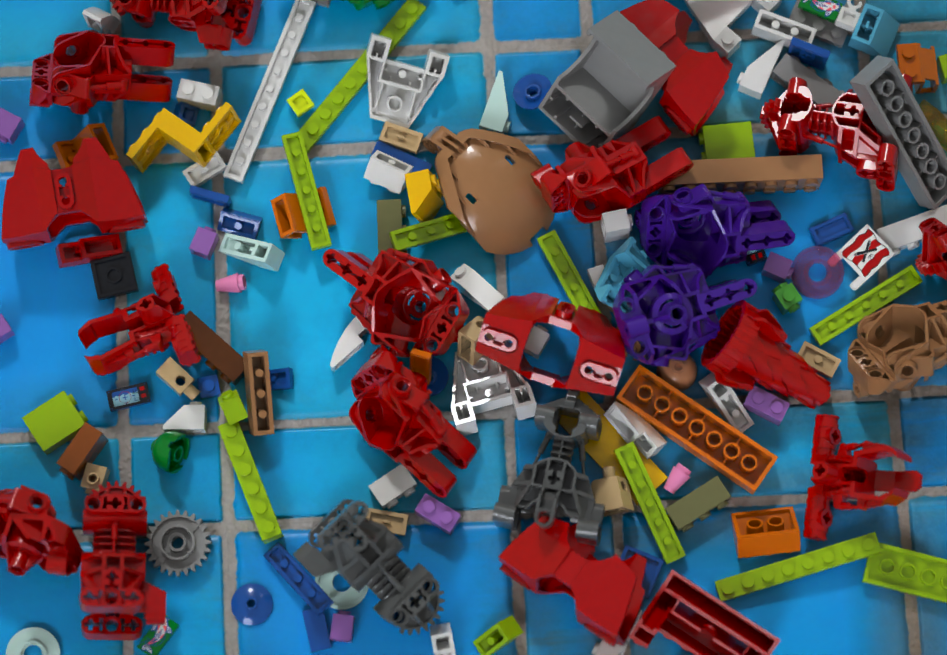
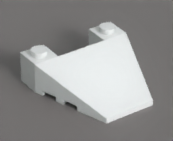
M684 0V2L697 20L701 31L707 37L711 48L717 51L721 57L725 56L728 59L740 47L742 40L729 27L750 6L757 12L761 8L773 13L780 6L781 0Z
M371 33L366 50L370 118L383 122L387 121L409 129L437 85L444 78L450 56L429 49L424 68L389 59L387 56L392 41L391 38Z
M455 352L451 412L455 427L463 436L478 432L475 414L513 404L518 421L535 416L537 406L531 386L519 373L484 355L473 366L457 356V352Z

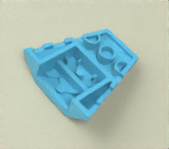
M633 236L629 237L610 256L594 288L598 300L610 307L613 306L615 297L622 285L621 283L624 282L623 279L633 270L638 269L642 272L647 266L651 265L646 259L648 257L643 250H639L635 245L636 240ZM665 301V302L661 305L659 311L662 310V307H663L666 303H668V301ZM626 302L621 304V310L624 313L628 310Z

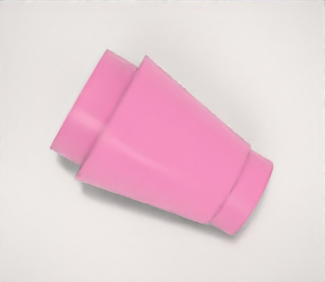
M236 273L216 280V291L241 293L247 288L245 275Z
M678 463L676 466H673L663 488L674 495L691 478L689 476L692 472Z

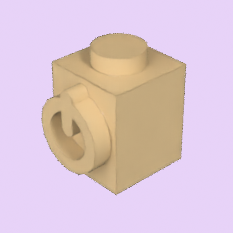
M87 462L80 487L88 495L92 494V489L98 492L99 484L104 488L106 487L110 470L107 467Z

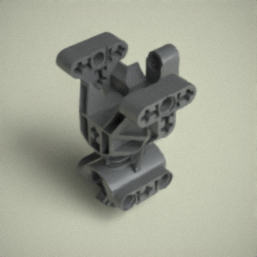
M569 389L568 394L564 398L543 405L537 404L534 423L537 430L547 431L537 451L538 455L533 464H525L524 470L512 483V487L501 486L498 502L495 503L492 521L496 527L517 531L521 513L532 515L535 511L534 519L536 524L542 529H548L555 522L559 505L565 511L566 516H569L570 522L577 523L575 537L578 539V543L599 547L605 505L595 502L589 478L585 475L584 461H586L585 445L589 442V439L599 441L602 421L600 415H597L580 400L579 390ZM562 415L579 418L577 427L572 429L570 436L559 435L558 426ZM550 440H552L554 443L550 452L551 458L538 461ZM574 448H579L582 474L576 472V469L571 465ZM547 513L550 515V520L547 523L539 522L541 514Z
M350 499L340 501L308 533L309 543L306 541L293 556L314 577L337 571L357 592H360L367 585L380 599L373 609L382 619L394 626L400 627V634H403L405 629H407L408 635H412L413 629H415L417 634H420L421 627L428 631L427 624L429 623L434 626L435 623L432 619L434 617L437 619L441 618L437 611H444L439 606V603H443L445 600L439 598L444 591L439 590L438 581L420 563L412 570L407 567L397 556L404 549L403 544L385 525L366 518L369 512L366 503ZM362 506L360 510L362 512L361 515L357 514L358 507ZM332 517H335V518L328 524V520H329L330 518H332ZM315 533L318 534V535H317V538H316V542L313 541V540L315 539V536H314ZM425 582H427L426 589H424ZM397 612V617L393 619L394 613Z

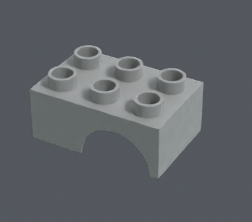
M618 10L588 29L586 35L593 36L591 43L581 56L557 77L538 106L574 142L580 141L589 147L594 145L599 148L609 141L616 140L630 132L676 67L663 51L659 50Z

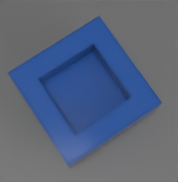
M217 374L197 378L201 400L221 396Z

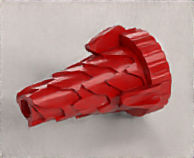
M740 300L723 314L719 320L721 330L717 332L716 338L711 339L705 344L701 354V364L714 373L717 383L751 391L754 388L755 382L770 391L776 390L786 397L790 395L813 410L817 405L821 406L824 402H827L831 396V382L817 374V369L807 364L802 356L790 349L791 345L785 342L788 335L769 310H759L745 300Z

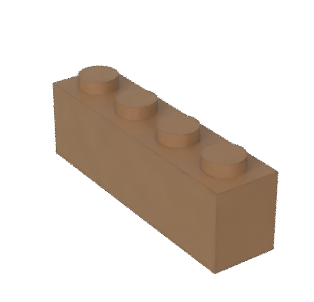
M263 349L243 351L249 434L253 436L275 434L268 351Z

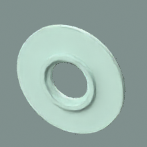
M337 571L315 577V582L333 600L334 603L330 607L337 610H346L358 605L365 598L369 588L366 585L360 592H357L352 586L344 592L335 590L333 579L339 574Z
M38 627L25 628L16 633L9 641L6 649V655H24L27 647L36 645L42 650V655H60V647L56 638L49 631Z

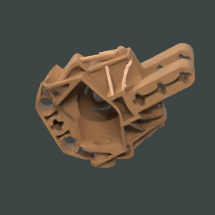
M947 300L934 304L930 302L919 305L892 304L862 318L857 327L858 338L854 339L848 349V371L853 375V390L857 398L880 395L885 390L888 393L892 392L893 389L909 391L920 377L924 376V381H927L929 376L934 375V370L942 368L947 364Z

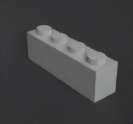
M787 53L773 69L770 76L771 79L785 89L788 88L791 78L798 77L804 79L807 82V88L811 92L814 104H834L839 96L846 93L833 87L832 82L828 79L819 77L811 67L802 65L796 56H790Z

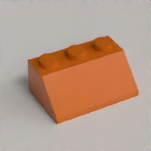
M793 506L731 513L734 543L738 558L801 551L800 529Z

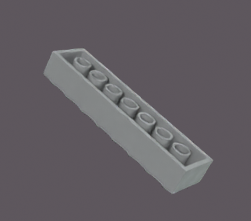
M877 55L850 81V84L878 134L882 137L883 143H890L898 148V169L918 205L935 210L947 199V156L894 59Z

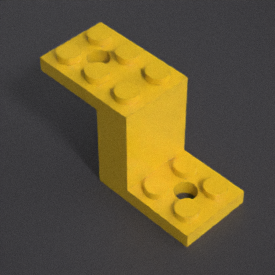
M225 102L216 110L210 122L203 126L200 133L163 108L161 112L154 116L148 128L141 132L139 139L129 147L126 155L134 167L143 174L166 144L169 143L204 168L216 151L221 148L241 123V120L233 106Z

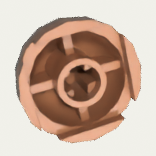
M688 355L687 360L669 359V367L657 366L656 375L682 392L694 384L697 377V366L695 360L690 355Z

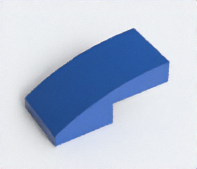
M292 368L269 369L271 391L293 389Z

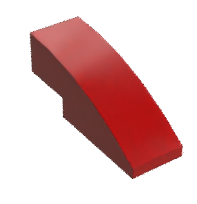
M119 233L82 238L77 242L58 244L55 249L59 268L90 263L91 260L123 253Z

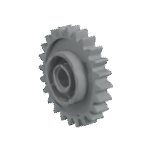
M176 510L175 515L168 511V517H164L161 514V521L159 522L154 519L156 526L148 527L152 531L151 534L146 536L150 541L144 543L145 546L150 547L145 553L152 555L148 560L150 562L156 561L154 567L157 569L161 566L160 572L162 574L168 570L170 577L174 572H176L177 577L181 576V572L188 576L190 569L196 573L195 567L197 565L203 567L201 560H208L205 553H211V550L207 548L208 545L212 544V541L207 540L211 533L205 532L208 526H201L203 520L201 518L195 520L196 515L194 513L188 517V511L186 510L183 515H181L179 510ZM176 539H183V546L176 549L173 547Z

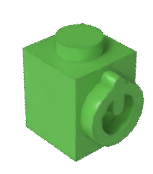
M787 282L781 283L772 290V299L782 315L787 312L791 314L800 308L803 299L792 282L789 284Z

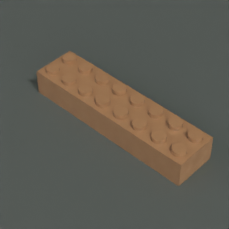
M822 154L691 160L694 166L685 174L658 189L657 195L674 194L676 190L683 187L691 190L700 184H705L708 190L732 193L739 191L743 192L744 195H752L755 192L762 191L764 194H773L775 191L793 193L796 190L814 192L816 189H819L823 180Z

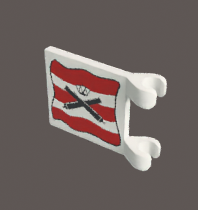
M866 224L827 263L831 267H835L844 259L859 275L850 284L851 289L856 291L896 253Z

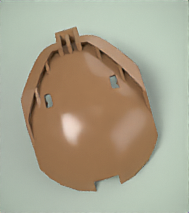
M436 126L421 141L427 150L433 154L437 153L435 168L447 209L460 220L461 225L485 252L500 255L522 252L533 246L530 239L542 227L546 231L548 230L555 213L552 212L543 199L540 189L537 188L530 173L541 168L543 165L536 155L518 138L473 128L454 134L444 126ZM505 156L508 158V160H510V161L513 163V165H511V164L505 159ZM468 193L476 199L474 204L465 197Z

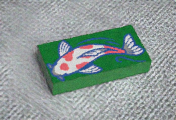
M800 0L798 8L834 23L843 4L835 0Z
M166 616L165 625H153L137 647L147 655H158L179 628V625Z

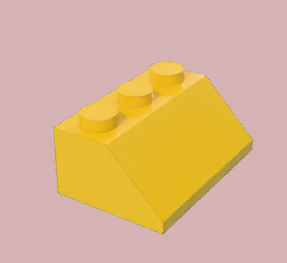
M429 169L404 174L411 214L420 223L434 219L444 204L439 179Z

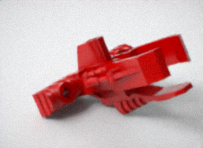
M164 263L159 267L157 266L151 272L152 283L157 295L154 293L147 295L137 303L124 309L115 308L113 313L89 320L79 329L78 336L86 349L100 337L129 329V341L101 356H84L96 375L104 376L116 372L130 362L145 357V354L149 356L150 353L157 354V351L162 353L168 349L169 342H172L181 365L190 366L200 362L201 357L197 354L199 351L193 333L190 331L191 326L188 325L187 321H184L186 318L185 314L176 315L184 309V305L181 304L182 299L178 296L180 293L174 275L169 271L168 264ZM128 311H135L130 315L128 314Z
M816 414L812 441L813 448L811 451L812 458L810 460V463L814 465V477H811V481L815 483V486L807 489L808 498H806L807 508H805L803 537L815 541L827 540L828 527L831 526L833 521L830 511L831 500H833V506L836 509H859L862 511L883 505L897 506L905 501L909 493L917 492L922 488L923 475L916 470H877L878 464L874 460L896 456L899 459L912 463L911 456L898 448L870 441H864V443L859 444L841 443L838 453L835 455L836 445L841 441V433L838 429L840 417ZM863 447L862 450L854 451V454L852 456L851 450H857L858 448ZM875 491L888 492L881 496L875 495ZM847 499H857V505L848 503Z

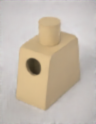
M476 316L458 331L457 356L473 366L483 356L475 351L484 320L482 316ZM490 333L486 334L487 338H494Z
M171 357L156 371V375L179 396L184 393L193 401L200 394V391L192 385L194 379ZM182 378L185 384L180 386L176 383V380Z
M603 467V478L593 480L591 488L595 502L605 505L604 517L634 511L627 479L615 476V467Z

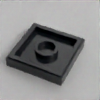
M130 252L90 261L99 301L139 291Z

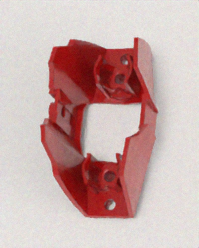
M644 0L620 11L627 20L633 23L645 37L659 50L663 51L676 65L661 87L663 95L659 103L664 108L668 117L685 135L690 134L694 137L724 96L723 87L729 79V73L733 64L725 56L720 58L717 51L703 53L688 49L685 45L686 38L693 20L685 11L679 12V9L665 0Z
M96 137L83 139L77 154L73 158V165L63 169H49L48 164L38 156L33 147L20 150L14 176L9 178L6 183L2 213V241L10 251L44 245V243L53 242L67 226L92 223L98 226L103 234L141 229L146 227L145 223L148 222L142 203L128 175L121 167L119 161L110 159ZM62 178L67 179L65 186L60 184Z
M536 292L524 296L512 295L493 306L486 313L475 351L516 371L531 381L534 380L549 385L551 388L573 389L614 396L625 362V347L620 331L611 325L607 316L595 309H588L580 305L575 310L576 307L571 303L560 302L558 304L559 299L548 294ZM536 322L549 323L570 330L580 337L579 347L570 375L560 377L558 374L539 369L535 366L532 367L523 353L531 329ZM490 333L494 338L489 339L486 337V334ZM611 373L613 378H607L605 374Z
M543 515L539 522L547 523L550 517ZM556 518L554 524L548 529H542L534 522L498 556L499 561L502 563L499 569L508 577L526 589H531L536 594L563 593L575 599L578 623L610 646L615 647L616 644L624 646L633 629L646 593L642 583L647 559L636 553L625 561H622L617 554L611 558L598 561L593 556L596 551L595 546L578 543V539L575 537L577 523L570 526V523Z

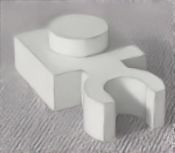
M847 0L845 7L842 6L834 25L853 33L861 15L859 10L862 2L859 1L858 5L854 6L851 4V0Z

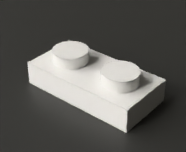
M216 151L204 168L196 162L183 170L182 173L190 185L199 187L223 172L227 166Z

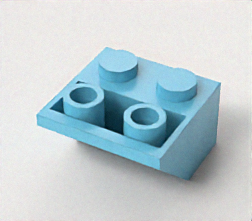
M865 3L848 46L874 57L877 55L887 57L900 24L885 10Z

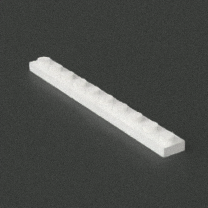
M295 0L223 174L225 178L243 184L315 10L316 2L311 0Z

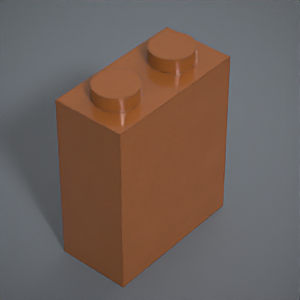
M85 422L56 462L61 467L59 471L72 481L74 478L80 481L83 478L87 462L93 463L109 440L102 432Z

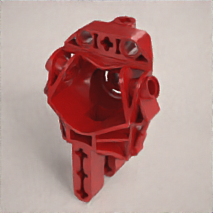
M95 30L59 35L54 41L53 53L33 60L29 106L50 107L52 103L61 106H69L73 113L82 115L87 114L89 109L98 101L169 102L172 95V79L166 76L132 74V65L173 66L175 44L166 40L124 38L120 35L102 34Z
M656 116L620 138L611 140L599 148L594 145L589 147L580 141H576L566 148L565 162L563 164L557 165L553 169L547 163L530 173L553 213L571 210L579 222L586 224L601 220L602 213L624 208L628 210L646 199V196L688 172L694 166V163L684 149L679 147L648 165V160L644 153L662 143L671 135V131L662 118Z
M389 248L387 251L381 250L374 262L361 253H346L336 249L326 250L323 255L324 264L357 288L350 300L349 306L352 308L351 313L356 315L363 327L367 328L370 332L372 344L389 346L388 350L395 356L410 358L409 341L416 342L413 348L432 353V356H441L447 352L452 343H458V331L464 327L463 324L469 316V307L459 290L451 285V277L445 269H437L432 260L416 258L393 248ZM425 302V304H426V309H425V311L423 312V310H422V305H423V303ZM456 307L459 308V313L457 316L455 315ZM412 314L413 317L422 319L421 321H417L413 319L410 315ZM435 342H437V344H438V347H437L436 350H434V347H433Z
M382 344L373 352L368 362L361 366L351 380L356 401L349 409V417L369 446L384 451L396 463L400 462L432 493L440 498H445L457 482V478L430 451L436 448L456 467L466 469L477 454V449L443 417L442 412L429 400L432 391L430 389L427 390L428 381L426 377L419 372H412L410 369L402 366L403 362H397L398 358Z
M21 485L20 489L17 487L15 489L0 490V558H7V570L14 575L24 576L34 564H39L48 574L69 576L70 574L77 573L81 563V553L84 551L72 528L56 519V511L51 504L50 497ZM32 505H39L40 508H35Z

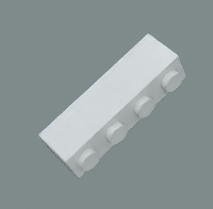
M947 204L935 210H929L876 229L875 232L896 253L894 256L900 254V250L906 248L913 250L922 243V232L919 228L921 222L929 218H936L947 226Z

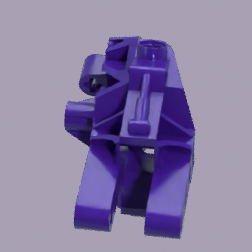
M700 184L691 190L683 187L670 195L660 194L647 197L642 202L641 209L634 212L635 224L640 231V244L653 262L659 266L695 264L696 268L701 267L705 279L717 267L721 268L729 264H738L746 261L747 251L784 247L792 244L795 240L794 232L786 221L780 220L781 213L772 201L748 202L742 192L708 190L705 184ZM678 224H680V226L686 227V228H688V229H682V228L678 227Z
M695 264L649 265L642 272L638 269L633 270L623 279L624 282L621 283L622 285L615 297L612 308L626 352L645 364L669 367V359L687 360L691 352L702 347L711 339L716 338L717 332L721 329L715 309L753 296L757 291V284L754 280L748 278L725 280L707 286L701 267L696 268ZM665 301H668V303H666V304L662 307V310L659 311L661 305H662ZM622 302H626L628 305V310L625 313L621 310ZM666 323L667 325L672 326V328H668L664 324ZM638 341L641 345L640 351L636 353L634 351L633 346L634 343Z

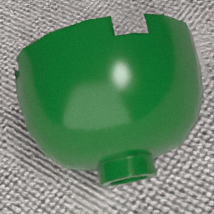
M169 431L157 437L151 445L152 458L155 465L171 474L180 471L183 467L180 464L183 459L187 460L190 449V440L185 437L187 435L176 431Z

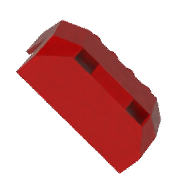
M673 569L629 635V638L637 645L647 648L659 631L665 638L673 640L683 650L694 655H771L780 642L779 638Z

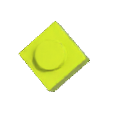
M303 89L286 100L298 118L315 107Z

